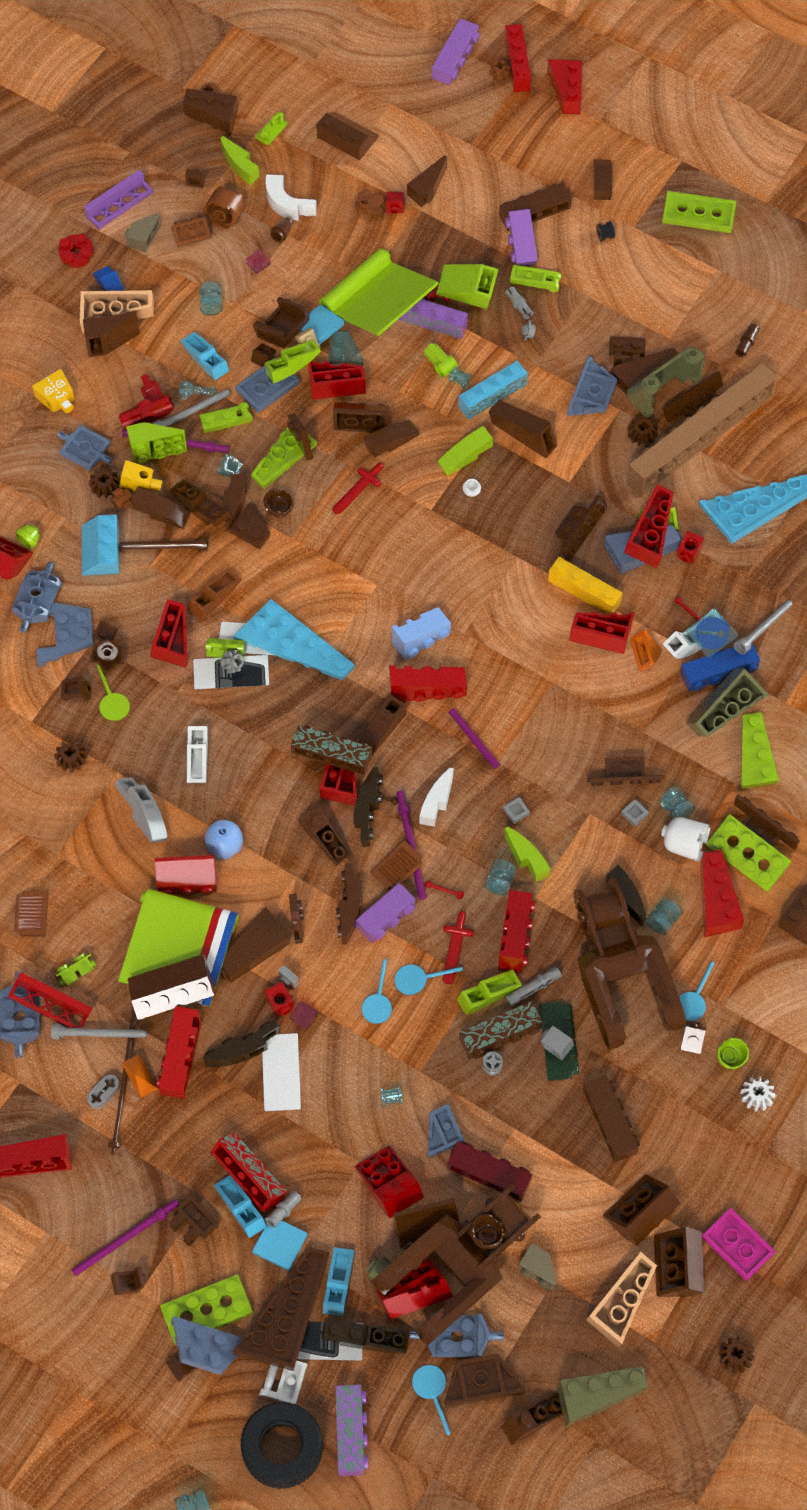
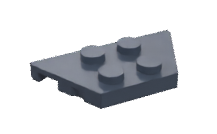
M588 356L567 410V416L606 412L617 385V378L609 374L604 367H599L590 356Z
M173 1316L171 1325L174 1326L175 1342L179 1348L180 1363L221 1375L238 1357L233 1355V1351L243 1340L242 1337Z

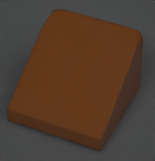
M261 344L253 350L251 362L263 367L265 362L273 359L277 351Z

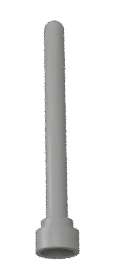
M225 389L166 420L158 419L152 422V424L168 427L229 396L230 390Z
M787 600L750 635L738 639L734 643L735 650L741 655L746 654L751 649V643L792 606V601Z
M53 1023L51 1027V1038L55 1040H61L65 1036L145 1038L148 1035L146 1030L66 1028V1026L58 1023Z

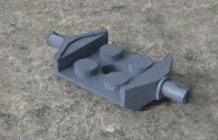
M47 562L45 570L26 573L11 607L12 613L22 620L19 631L22 633L27 632L31 623L48 621V613L58 589H62L61 581L57 576L51 574L55 566L52 562L51 564ZM35 591L41 592L38 596L31 595Z
M18 971L15 972V981L22 971H19V973ZM12 985L0 991V1039L6 1043L14 1044V1057L19 1058V1055L22 1058L24 1044L39 1038L40 1014L8 998L13 987ZM17 986L14 995L20 998L28 996L26 989ZM40 996L32 998L34 1005L40 1007ZM19 1012L25 1014V1018L21 1021L14 1019L15 1015Z
M478 1313V1315H462L427 1347L432 1357H481L488 1342L491 1340L504 1341V1331L491 1332L481 1313ZM410 1330V1339H420L416 1333L417 1330ZM460 1332L463 1339L460 1342H454L451 1339V1334Z

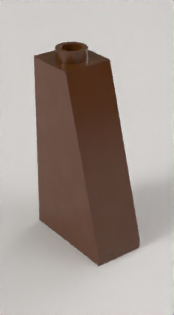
M671 348L613 366L611 374L617 378V386L626 395L627 389L631 384L679 352Z
M498 400L491 407L489 415L493 425L542 457L547 458L557 447L551 422L502 400Z
M267 907L258 914L226 952L220 975L224 979L227 978L230 983L290 944L288 935Z

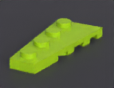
M288 427L280 434L278 441L275 445H272L269 449L270 452L261 460L251 474L252 479L263 489L304 456ZM308 434L312 450L317 446V441Z
M762 713L743 715L741 789L777 784L779 778Z

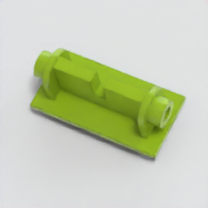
M276 112L254 138L269 146L289 122L284 120L282 112Z
M208 638L206 642V657L222 658L224 656L223 652L237 650V654H242L244 659L245 640Z
M82 953L74 958L75 963L70 966L66 963L56 969L58 973L54 976L61 977L58 981L62 987L68 986L79 979L75 973L76 971H79L80 975L84 976L94 970L95 962L93 959L88 960L91 954L85 956Z

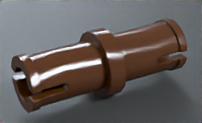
M750 324L746 333L742 335L741 342L735 351L739 357H745L749 348L754 345V339L760 330L756 324Z

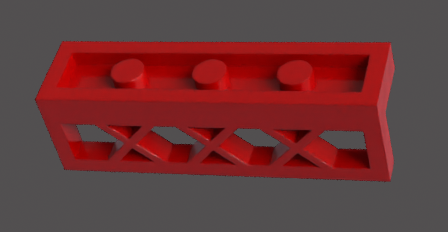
M22 972L18 975L8 995V998L67 1028H82L92 1010V1007ZM17 986L26 989L28 996L20 998L14 995ZM40 996L44 998L46 1005L38 1007L34 1005L32 998ZM58 1005L62 1008L64 1014L56 1016L52 1014L50 1007ZM76 1014L82 1017L78 1026L70 1023L69 1015Z

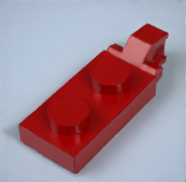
M147 373L141 376L144 384L141 387V392L145 400L152 401L164 396L156 380L152 381ZM170 411L160 416H157L156 420L161 419L172 412Z

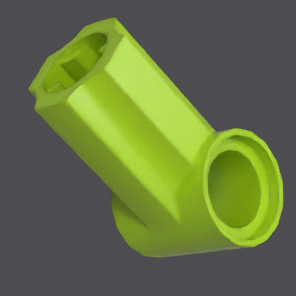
M436 343L429 344L424 350V355L434 365L437 374L441 378L458 369L456 360L451 355L447 356Z

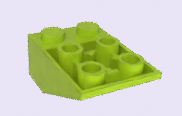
M483 264L444 265L436 295L487 309L499 269Z
M145 422L126 426L134 463H145L148 460L162 459L166 456L187 452L185 431L182 429Z

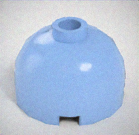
M218 820L212 823L206 830L204 837L205 847L211 855H214V858L221 860L231 859L233 855L241 851L243 834L234 822Z

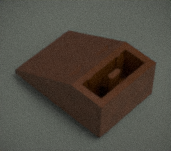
M136 312L83 319L89 357L107 355L139 335Z

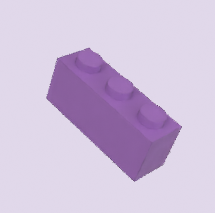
M530 209L511 211L508 213L507 218H505L506 228H509L510 231L508 244L509 246L512 245L513 252H510L511 262L519 266L536 265L538 259Z
M398 883L356 919V928L371 943L381 940L389 928L396 927L403 916H408L414 911L415 898Z

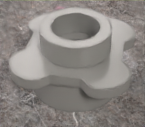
M528 320L527 324L522 326L521 335H524L523 341H526L527 338L532 339L535 334V325L531 324V320Z

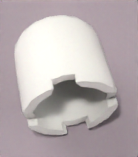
M676 817L669 822L668 826L664 825L661 836L664 837V845L668 851L699 862L704 853L701 851L703 843L706 844L709 839L710 827L705 823Z

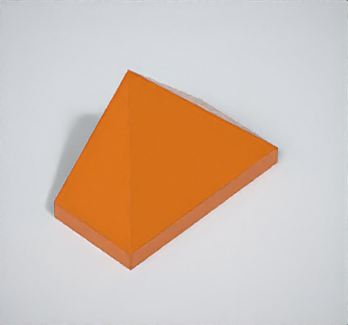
M642 630L631 637L639 671H643L655 664L663 650L647 630Z
M140 1054L121 1063L140 1099L158 1090Z

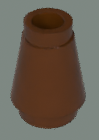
M285 217L275 225L270 233L272 239L276 242L284 241L293 225V221Z

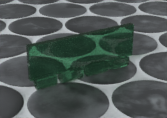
M563 1002L539 1004L543 1033L554 1026L570 1038H575L574 1022L565 1021L573 1019L571 1004H563ZM573 1040L574 1046L563 1060H560L544 1049L548 1081L572 1079V1075L580 1074L578 1059H570L577 1057L576 1040Z

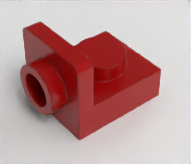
M386 192V213H404V192Z

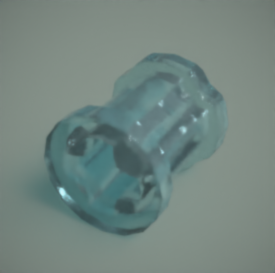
M457 366L453 368L449 375V381L460 384L463 389H466L472 380L470 373L462 372Z
M397 1086L396 1089H380L383 1107L386 1104L392 1103L403 1104L400 1086Z

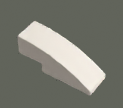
M188 726L187 783H206L208 727Z
M449 768L442 774L429 791L421 809L419 824L435 827L438 809L446 811L454 768Z

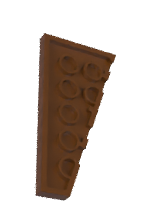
M312 1247L307 1249L290 1276L285 1279L279 1291L275 1293L258 1316L252 1328L247 1331L241 1343L236 1346L233 1355L294 1371L329 1258V1252Z

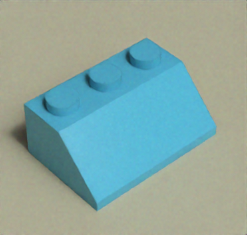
M117 514L98 515L82 525V576L119 574V524Z

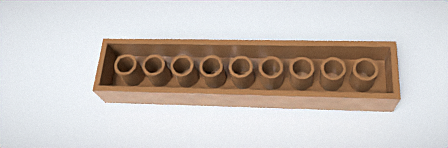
M764 363L758 367H753L749 374L745 377L741 376L733 386H728L720 396H715L708 405L700 407L695 415L687 417L683 424L679 427H674L666 437H661L654 446L646 448L641 456L633 458L629 463L627 484L640 497H643L656 487L657 484H660L774 396L778 376Z

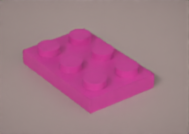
M732 1208L724 1213L702 1235V1239L746 1282L776 1252Z

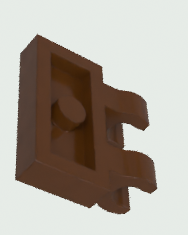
M610 336L609 355H614V366L621 364L622 356H632V360L645 357L646 338Z
M192 1195L176 1208L178 1215L169 1221V1226L174 1232L185 1221L192 1227L183 1236V1241L188 1246L192 1245L198 1236L204 1240L219 1227V1223Z

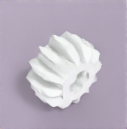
M751 1077L749 1083L744 1082V1089L740 1091V1094L743 1095L741 1101L748 1102L747 1109L754 1106L755 1112L758 1111L759 1107L763 1111L766 1110V1105L771 1106L773 1103L771 1099L775 1098V1093L772 1092L774 1086H767L769 1083L768 1079L761 1082V1077H758L757 1081Z

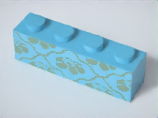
M515 361L459 395L458 408L468 420L496 404L498 400H502L526 386L527 371L518 361Z

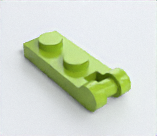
M513 265L510 283L558 292V282H560L562 275L555 271Z
M243 402L238 406L200 414L204 433L251 422L253 417L249 413V404Z

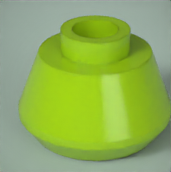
M34 525L20 527L16 530L15 534L18 541L27 548H35L40 537L38 534L39 530Z

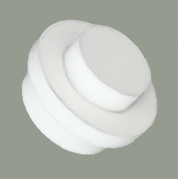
M468 479L463 484V492L467 496H477L481 491V485L475 479Z

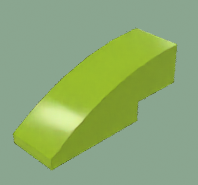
M222 136L221 148L228 164L242 180L251 186L259 178V166L250 161L249 152Z
M313 339L280 351L281 357L265 362L266 374L273 384L305 367L321 350Z
M482 426L454 445L437 463L448 476L478 459L479 454L493 447V438L485 427Z
M506 827L504 837L520 869L528 866L535 882L550 877V867L537 848L521 834L510 827Z
M512 969L480 981L478 986L462 991L457 1001L467 1016L505 998L506 995L520 988L522 984Z

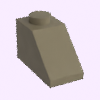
M153 215L133 222L130 228H127L124 235L127 246L146 253L161 226L159 215Z

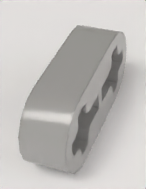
M106 1075L89 1092L87 1101L92 1109L98 1110L103 1108L118 1092L120 1084L116 1076ZM114 1081L115 1087H108V1089L105 1091V1089L107 1088L106 1083H111ZM100 1096L101 1102L98 1103L96 1101L95 1103H93V1097Z

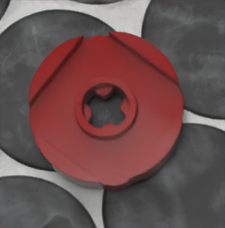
M85 234L71 235L61 239L59 242V258L62 263L69 264L70 267H83L90 262L91 257L94 255L93 244ZM79 249L78 253H75L73 250Z

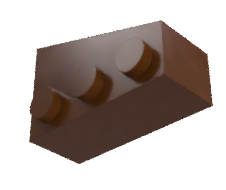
M186 89L183 100L184 115L201 123H208L212 125V128L216 130L219 128L231 136L238 112L237 96Z

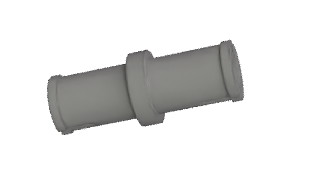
M510 287L509 290L512 293L506 290V296L509 297L513 307L518 309L523 318L529 319L530 317L527 313L532 316L533 311L526 304V299L520 296L515 287Z
M292 1191L266 1217V1223L271 1228H275L284 1217H288L291 1214V1210L301 1201L300 1195Z

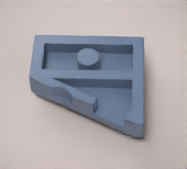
M448 1104L429 1113V1148L427 1151L429 1158L455 1147L457 1141L460 1143L465 1142Z

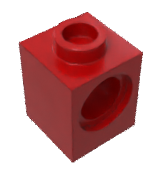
M687 531L678 547L676 557L680 558L683 562L693 564L703 547L704 538Z
M283 982L264 990L265 998L276 1017L280 1015L285 1016L294 1009L293 1000ZM279 998L285 1000L282 1004H277L275 1001Z

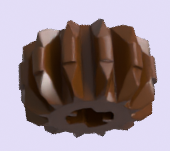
M638 416L637 420L632 419L631 424L628 425V438H631L632 444L638 442V446L644 444L647 447L648 443L653 444L658 436L657 424H654L653 419L648 420V417L642 419Z
M103 467L101 471L95 469V474H90L89 487L91 492L97 494L98 498L104 495L107 499L109 494L114 496L112 492L119 488L120 479L116 471L112 472L111 468L105 470Z
M71 739L68 741V744L62 741V747L57 746V753L54 754L57 766H62L63 771L69 768L71 773L73 768L80 771V765H85V759L88 757L87 752H85V746L80 745L78 740L74 744Z
M731 1337L728 1338V1344L723 1342L721 1344L723 1350L718 1351V1355L722 1356L719 1363H727L724 1369L727 1371L729 1367H732L733 1374L736 1373L737 1368L741 1373H744L745 1367L750 1368L752 1365L750 1361L754 1360L755 1357L749 1354L753 1351V1347L746 1348L748 1341L745 1340L742 1344L740 1343V1337L736 1338L735 1343ZM734 1351L736 1354H740L739 1359L736 1356L732 1357Z

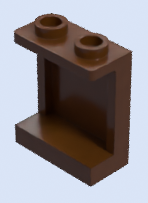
M278 297V308L264 323L256 321L253 324V328L258 338L285 349L310 319L307 309L303 305H298L289 299Z

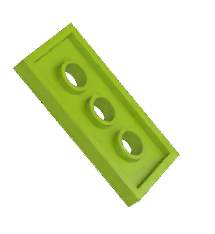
M667 191L662 223L731 233L737 201ZM683 207L686 211L681 212L678 208ZM702 210L704 213L697 214L695 211ZM713 213H720L721 216L715 217L713 216Z
M730 814L706 843V846L713 851L721 849L724 859L766 892L771 890L792 863L786 856ZM732 836L739 839V843L735 847L728 845V840ZM751 848L754 850L752 858L747 859L743 856L745 849ZM760 861H769V868L767 870L759 869Z
M238 1274L160 1305L175 1346L176 1335L174 1326L171 1325L173 1316L181 1318L184 1313L188 1312L193 1315L191 1322L218 1329L253 1315ZM229 1297L232 1299V1303L228 1307H223L220 1304L221 1299ZM210 1305L213 1308L212 1312L209 1315L202 1314V1306Z

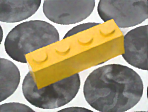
M558 557L549 570V582L607 615L615 612L621 604V591L561 557Z

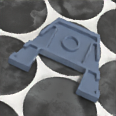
M53 602L48 616H54L56 647L36 649L38 667H43L45 663L52 660L55 662L61 659L60 657L69 653L72 655L93 646L91 610Z

